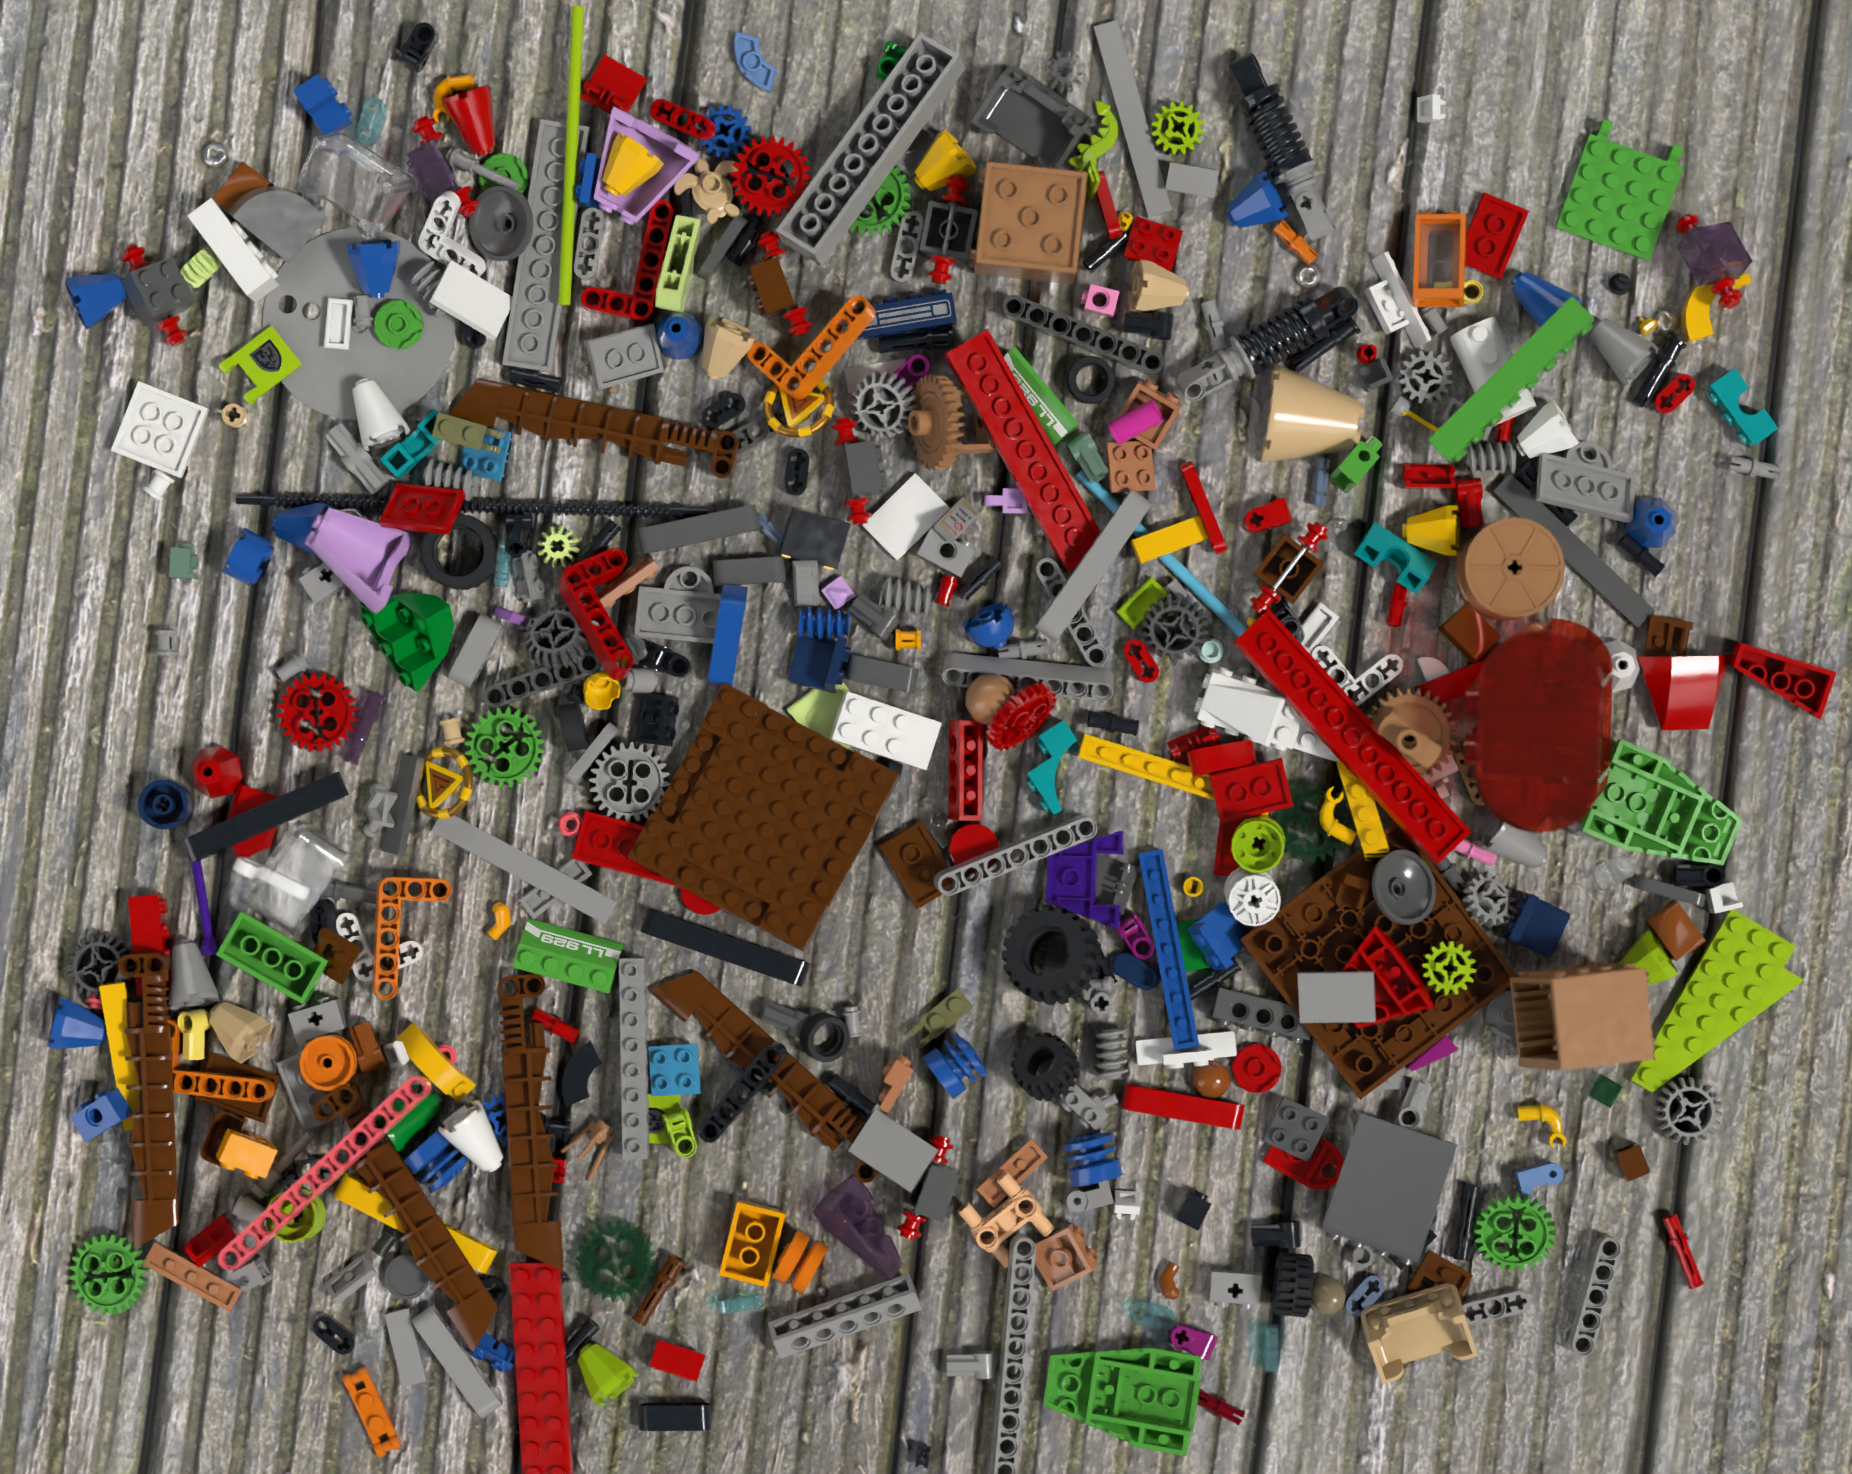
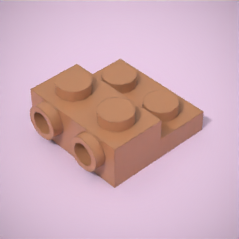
M1146 379L1143 382L1139 380L1118 417L1152 399L1158 406L1164 421L1134 438L1157 450L1180 411L1182 404L1179 403L1180 398L1175 394L1167 392L1165 395L1158 391L1159 386L1153 381Z
M901 1053L898 1054L894 1061L889 1059L882 1071V1074L885 1075L884 1082L891 1086L889 1088L885 1085L878 1097V1101L881 1102L879 1108L887 1113L914 1071V1066L911 1065L912 1060Z
M1074 1222L1034 1243L1036 1246L1035 1264L1051 1292L1092 1272L1098 1266L1096 1263L1098 1261L1096 1251L1093 1248L1087 1247L1084 1241L1086 1239L1084 1230L1080 1226L1076 1227Z

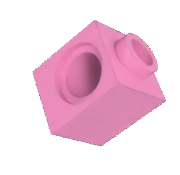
M1091 284L1089 290L1084 289L1080 304L1085 305V312L1113 318L1120 291ZM1097 294L1103 295L1106 299V304L1102 307H1097L1092 302V298Z

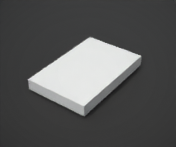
M451 260L429 302L494 340L498 336L511 309L513 297Z
M915 473L872 515V518L867 520L868 523L862 526L898 561L950 510V507Z

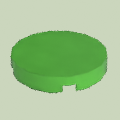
M499 153L492 155L484 162L483 166L520 184L518 191L522 195L528 188L529 175L521 159L511 154ZM479 175V182L483 191L494 186H501Z
M392 300L382 305L376 312L374 332L379 341L387 347L395 350L408 349L421 338L424 330L423 317L420 311L410 302Z

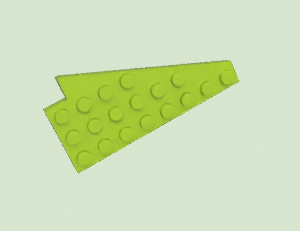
M1734 909L1728 910L1655 1034L1656 1041H1653V1043L1657 1042L1656 1047H1653L1655 1059L1640 1061L1630 1080L1653 1093L1801 984L1802 978L1784 968L1796 946Z

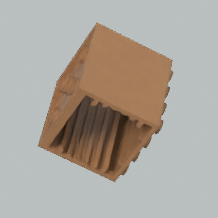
M987 162L986 169L980 168L977 189L981 188L984 191L977 249L971 248L969 268H975L974 274L1073 285L1077 274L1088 173Z
M1594 962L1583 966L1569 965L1558 969L1544 968L1541 971L1518 972L1519 976L1510 977L1519 1067L1565 1071L1655 1059L1653 1047H1656L1657 1042L1653 1043V1041H1656V1038L1652 1036L1647 982L1650 981V978H1646L1649 976V973L1645 972V968L1635 967V963Z

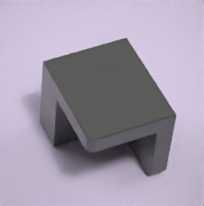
M1384 357L1358 369L1367 392L1390 383L1394 379Z

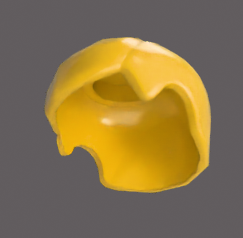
M599 671L590 675L584 682L583 697L589 708L595 710L609 709L612 701L620 696L619 681L611 679L605 671Z

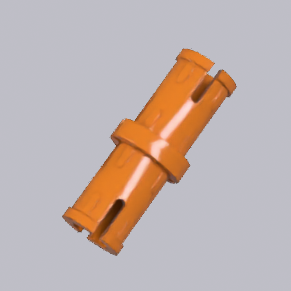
M1282 220L1272 231L1288 246L1287 249L1297 254L1307 266L1319 255L1303 239L1304 236L1302 234L1298 235L1285 220Z

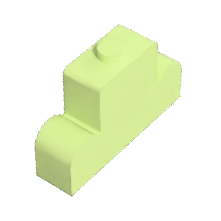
M679 215L675 217L656 292V307L660 309L684 313L693 276L694 256L700 232V219Z

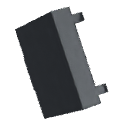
M792 507L778 552L781 556L793 557V561L800 559L817 560L818 569L821 565L831 570L833 568L838 569L851 524L843 520Z

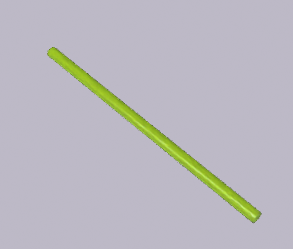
M572 6L558 293V305L570 306L584 26L583 6Z

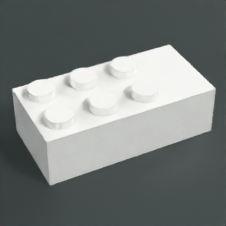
M210 198L187 215L250 299L257 302L279 286V283L276 281L278 277L276 271L266 261H261V258L264 257L261 251L251 241H246L249 237L246 231L236 221L232 222L216 201Z
M846 691L843 693L829 739L921 770H927L942 723Z

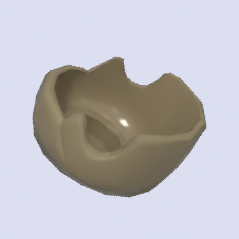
M1330 1276L1320 1277L1315 1280L1311 1302L1313 1310L1325 1316L1334 1315L1339 1312L1346 1300V1292L1339 1280Z

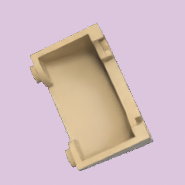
M1441 1284L1371 1305L1361 1313L1367 1343L1382 1385L1402 1377L1404 1373L1403 1364L1447 1350H1451L1452 1356L1457 1360H1467L1478 1356L1457 1288L1453 1284Z

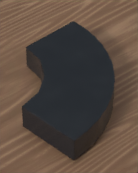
M592 1041L575 1052L565 1068L562 1080V1094L566 1107L590 1097L588 1091L589 1077L593 1070L602 1064Z

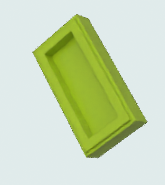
M1151 577L1116 613L1132 629H1135L1146 618L1144 612L1147 610L1151 611L1149 608L1150 604L1155 603L1158 605L1157 599L1159 597L1165 599L1168 593Z

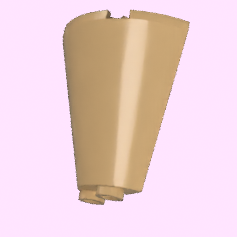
M1273 364L1266 436L1263 438L1260 462L1268 463L1352 450L1354 444L1360 442L1361 429H1357L1358 419H1363L1364 405L1359 404V400L1279 364Z

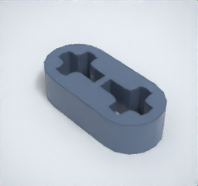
M1369 1274L1359 1282L1345 1300V1309L1350 1315L1359 1317L1365 1308L1375 1303L1384 1291L1382 1279L1375 1274ZM1369 1280L1371 1282L1377 1280L1378 1290L1376 1292L1371 1290L1367 1295L1364 1294L1369 1288L1367 1282ZM1363 1295L1365 1298L1360 1302L1362 1308L1352 1311V1304L1350 1302L1353 1299L1358 1301Z

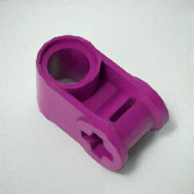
M917 354L910 357L894 373H897V380L906 378L903 385L905 387L912 386V389L909 391L910 394L916 388V384L920 382V379L929 373L930 364L925 356ZM916 360L925 362L926 367L921 373H915L912 370V364Z
M1133 911L1130 917L1120 922V929L1116 930L1135 957L1147 959L1154 952V944L1145 931L1146 929L1139 917ZM1133 923L1135 924L1134 926H1132V927L1129 928L1128 930H1126V931L1124 930V929H1125L1126 927H1128L1129 925H1131V924H1133ZM1139 941H1146L1149 944L1150 950L1146 955L1137 953L1136 945Z
M1180 1323L1172 1325L1168 1330V1338L1175 1347L1185 1350L1190 1354L1201 1356L1205 1360H1210L1218 1336ZM1183 1330L1186 1337L1185 1339L1181 1338L1178 1342L1175 1334L1181 1333Z

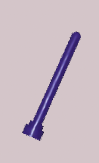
M200 860L191 865L204 936L200 949L202 956L216 954L221 946L220 942L217 943V938H214Z

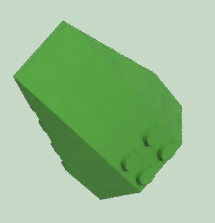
M1619 739L1601 760L1582 806L1581 831L1627 851L1724 865L1743 819L1720 801L1713 798L1705 789L1694 783L1667 759L1623 739Z
M1153 1347L1050 1355L1043 1405L1071 1418H1076L1093 1428L1096 1427L1107 1432L1115 1438L1129 1442V1444L1135 1447L1187 1456L1195 1426L1201 1385V1356Z

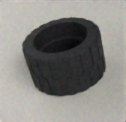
M458 513L451 530L467 529L479 537L483 545V558L480 565L473 572L466 575L448 573L440 565L437 557L438 544L445 534L426 532L422 539L423 542L420 549L422 554L421 560L427 573L436 582L455 590H469L470 588L479 587L494 574L496 565L499 562L498 556L500 551L496 536L486 524L473 516Z

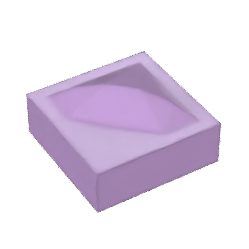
M842 576L821 590L835 610L856 596Z

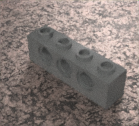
M1217 987L1211 1016L1216 1018L1215 1023L1230 1026L1231 1022L1240 1023V1029L1254 1032L1256 1027L1264 1029L1265 1035L1277 1038L1279 1033L1289 1035L1288 1040L1297 1043H1303V1039L1310 1040L1311 1034L1300 1023L1299 1018L1288 1004ZM1237 1003H1242L1245 1007V1013L1241 1017H1235L1232 1013V1008ZM1261 1009H1266L1269 1012V1019L1264 1023H1259L1256 1018L1257 1012ZM1285 1015H1291L1293 1018V1025L1288 1029H1284L1281 1026V1019Z

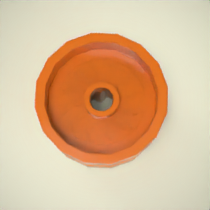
M336 1034L321 1035L309 1042L303 1049L299 1061L301 1074L305 1081L315 1089L323 1091L335 1090L349 1082L356 1073L358 1065L357 1051L352 1043L343 1036ZM326 1058L332 1060V1066L326 1067L324 1065Z
M798 1229L790 1243L788 1242L777 1261L778 1265L771 1278L783 1284L788 1280L791 1273L794 1272L796 1274L791 1282V1289L803 1294L819 1267L828 1246L817 1240L813 1242L808 1252L804 1251L809 1242V1235Z

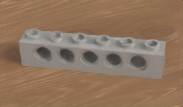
M908 1273L768 1322L774 1346L780 1359L914 1313L922 1310L917 1291Z

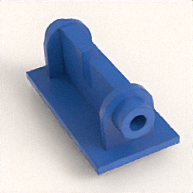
M487 1334L483 1335L474 1352L467 1346L466 1349L470 1351L469 1354L472 1357L491 1362V1366L500 1372L507 1371L510 1373L513 1364L510 1362L515 1364V1349L501 1342L497 1350L492 1347L496 1339Z

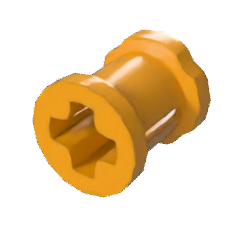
M896 629V651H900L901 648H916L917 651H921V629H916V631H900V629Z

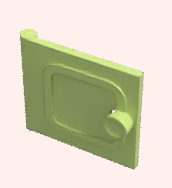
M844 682L842 685L837 686L836 694L811 689L788 707L787 712L798 723L829 738L843 693L851 691ZM836 742V743H838V744H840V745H842V746H844V747H846V748L851 747V746H848V745H845V744Z

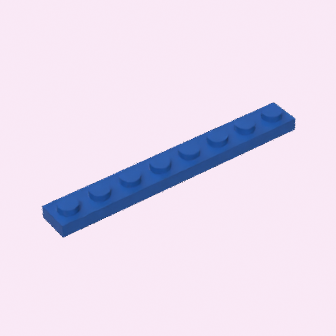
M1163 849L1138 853L1174 1050L1199 1046Z

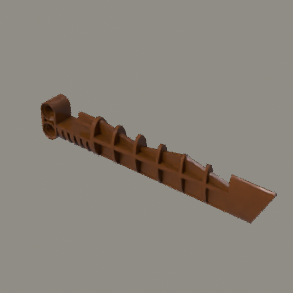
M480 378L474 382L448 414L487 426L486 428L490 429L494 428L496 417L498 416L517 425V435H521L524 428L544 437L545 441L550 439H573V447H577L579 439H602L601 453H605L608 440L629 449L628 459H633L636 452L655 461L656 465L665 462L686 466L688 452L666 448V443L713 452L711 461L712 473L716 477L724 479L733 475L736 468L738 450L740 449V439L736 434L714 428L711 432L708 431L707 427H704L702 430L698 429V425H695L694 428L689 427V423H686L685 426L680 425V421L673 424L671 419ZM726 436H731L734 439V446L729 450H725L722 446V440ZM722 460L727 461L729 464V470L725 474H720L717 471V464Z
M164 952L131 953L123 956L118 962V969L125 977H142L144 1026H142L141 1002H127V1027L124 1028L132 1056H125V1061L134 1062L139 1084L126 1085V1089L139 1090L136 1113L127 1114V1118H134L131 1141L128 1143V1146L131 1147L137 1170L129 1172L130 1175L138 1176L144 1199L131 1200L132 1245L134 1249L179 1224L171 1025L167 1024V1019L170 1018V1015H167V1009H170V1006L167 1005V1000L170 997L166 996V991L169 990V987H166V981H169L168 970L171 966V960ZM130 958L134 959L137 963L135 971H131L127 966ZM154 958L160 959L162 963L160 970L153 968L152 960Z
M698 971L650 988V992L683 1022L695 1013L708 1031L703 1040L707 1041L712 1037L726 1056V1060L729 1059L745 1069L748 1068L766 1046L776 1042ZM769 1050V1057L774 1061H778V1053L775 1050ZM787 1052L785 1061L768 1080V1082L776 1087L767 1097L770 1099L780 1089L794 1109L788 1116L792 1118L797 1113L810 1131L809 1135L811 1137L816 1135L833 1151L843 1139L825 1124L826 1121L853 1144L865 1126V1121L860 1122L857 1119L859 1115H852L850 1113L851 1108L846 1109L843 1107L844 1102ZM754 1068L753 1073L763 1078L762 1071ZM860 1160L854 1169V1175L859 1182L869 1183L880 1172L871 1166L873 1174L869 1177L863 1176L860 1173V1166L869 1164Z
M537 974L506 976L498 983L497 991L499 1006L503 1008V1011L499 1012V1015H503V1021H500V1024L504 1025V1030L500 1031V1034H504L505 1040H501V1043H505V1049L502 1050L514 1248L516 1251L563 1270L561 1221L546 1222L550 1196H559V1192H551L554 1168L557 1167V1163H554L548 1138H555V1134H546L539 1110L553 1109V1105L539 1106L542 1081L551 1080V1076L543 1077L546 1055L550 1052L549 1048H545L544 1023L529 1024L530 1048L526 1049L523 999L541 996L546 984L544 979ZM530 980L539 981L541 985L540 991L536 993L530 992L527 989V983ZM507 981L513 982L516 986V991L510 995L505 994L502 991V984Z
M347 1082L318 1100L313 1106V1114L319 1121H328L341 1114L352 1131L369 1116L370 1109L366 1110L363 1106L365 1102L361 1097L360 1088L355 1083ZM343 1089H347L351 1092V1101H347L343 1098ZM322 1103H327L331 1106V1114H326L322 1111ZM360 1132L357 1135L360 1145L364 1146L368 1140L367 1135L364 1132ZM383 1136L366 1152L368 1156L364 1154L354 1163L352 1169L356 1170L372 1186L367 1191L369 1194L377 1191L394 1207L383 1215L384 1218L397 1212L405 1233L399 1241L403 1242L407 1239L416 1262L414 1264L416 1267L419 1266L436 1283L430 1287L433 1291L440 1287L457 1304L446 1311L470 1350L474 1352L495 1316L498 1306L392 1143L386 1141Z

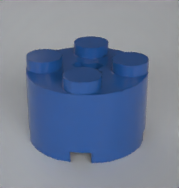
M244 528L242 533L246 536L245 538L242 536L240 539L238 538L225 562L229 565V568L224 567L222 572L249 586L250 583H257L263 572V569L259 568L262 561L267 562L275 548L270 546L272 542Z

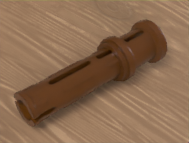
M668 1253V1259L661 1271L658 1270L655 1277L657 1279L632 1317L634 1321L643 1326H646L647 1321L668 1288L676 1284L675 1279L681 1269L687 1266L683 1259L673 1253Z

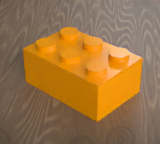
M738 1199L719 1275L768 1287L787 1211Z

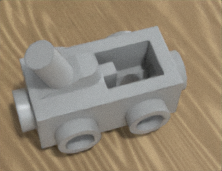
M1076 1084L1074 1087L1070 1086L1068 1088L1070 1092L1067 1095L1064 1093L1060 1095L1061 1100L1059 1104L1069 1113L1074 1110L1080 1115L1077 1120L1087 1129L1092 1126L1100 1132L1109 1122L1106 1119L1109 1114L1105 1108L1118 1103L1115 1094L1100 1099L1096 1094L1089 1097Z

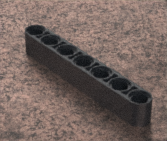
M335 772L181 840L192 864L349 795L340 772Z
M652 908L647 909L640 932L800 987H803L811 964Z

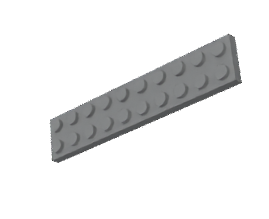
M540 119L528 194V203L534 220L533 234L527 248L519 255L502 362L503 366L548 373L553 371L563 307L558 305L566 123ZM579 125L576 187L577 183L582 184L583 174L579 173L581 158H586L590 127ZM575 198L574 229L577 217L579 198Z

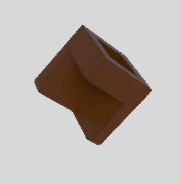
M1343 874L1335 903L1361 910L1370 881L1349 874Z
M1633 1143L1612 1152L1625 1181L1629 1182L1650 1173L1649 1166L1639 1144Z

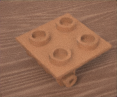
M1141 441L1124 442L1121 445L1117 442L1106 443L1107 467H1109L1110 478L1109 489H1111L1112 494L1130 492L1131 489L1134 491L1155 490L1151 447Z

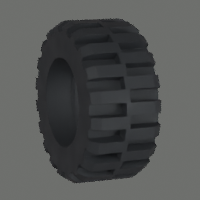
M1050 905L1042 906V911L1037 908L1029 910L1030 915L1027 917L1022 914L1017 919L1019 923L1016 927L1011 925L1009 928L1010 937L1005 938L1003 945L1007 947L1006 951H1002V960L1007 963L1004 964L1003 968L1005 973L1010 976V982L1031 999L1039 1003L1044 1002L1047 1005H1055L1056 1002L1062 1005L1069 1003L1068 998L1070 997L1074 1000L1081 997L1080 992L1083 989L1088 991L1092 985L1089 984L1091 979H1097L1099 972L1096 971V967L1102 964V958L1098 955V953L1102 952L1101 944L1096 941L1098 939L1096 932L1079 915L1061 906L1053 908ZM1063 934L1067 936L1071 944V954L1065 967L1051 976L1044 977L1038 975L1034 969L1033 959L1039 944L1052 935Z

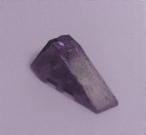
M852 1174L822 1198L813 1210V1214L828 1232L883 1277L891 1280L903 1265V1262L891 1236L886 1235L881 1225L883 1221L881 1214H876L871 1203L874 1199L870 1191Z

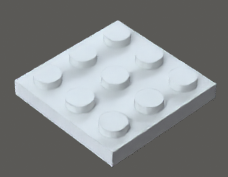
M138 381L111 451L182 478L209 409Z

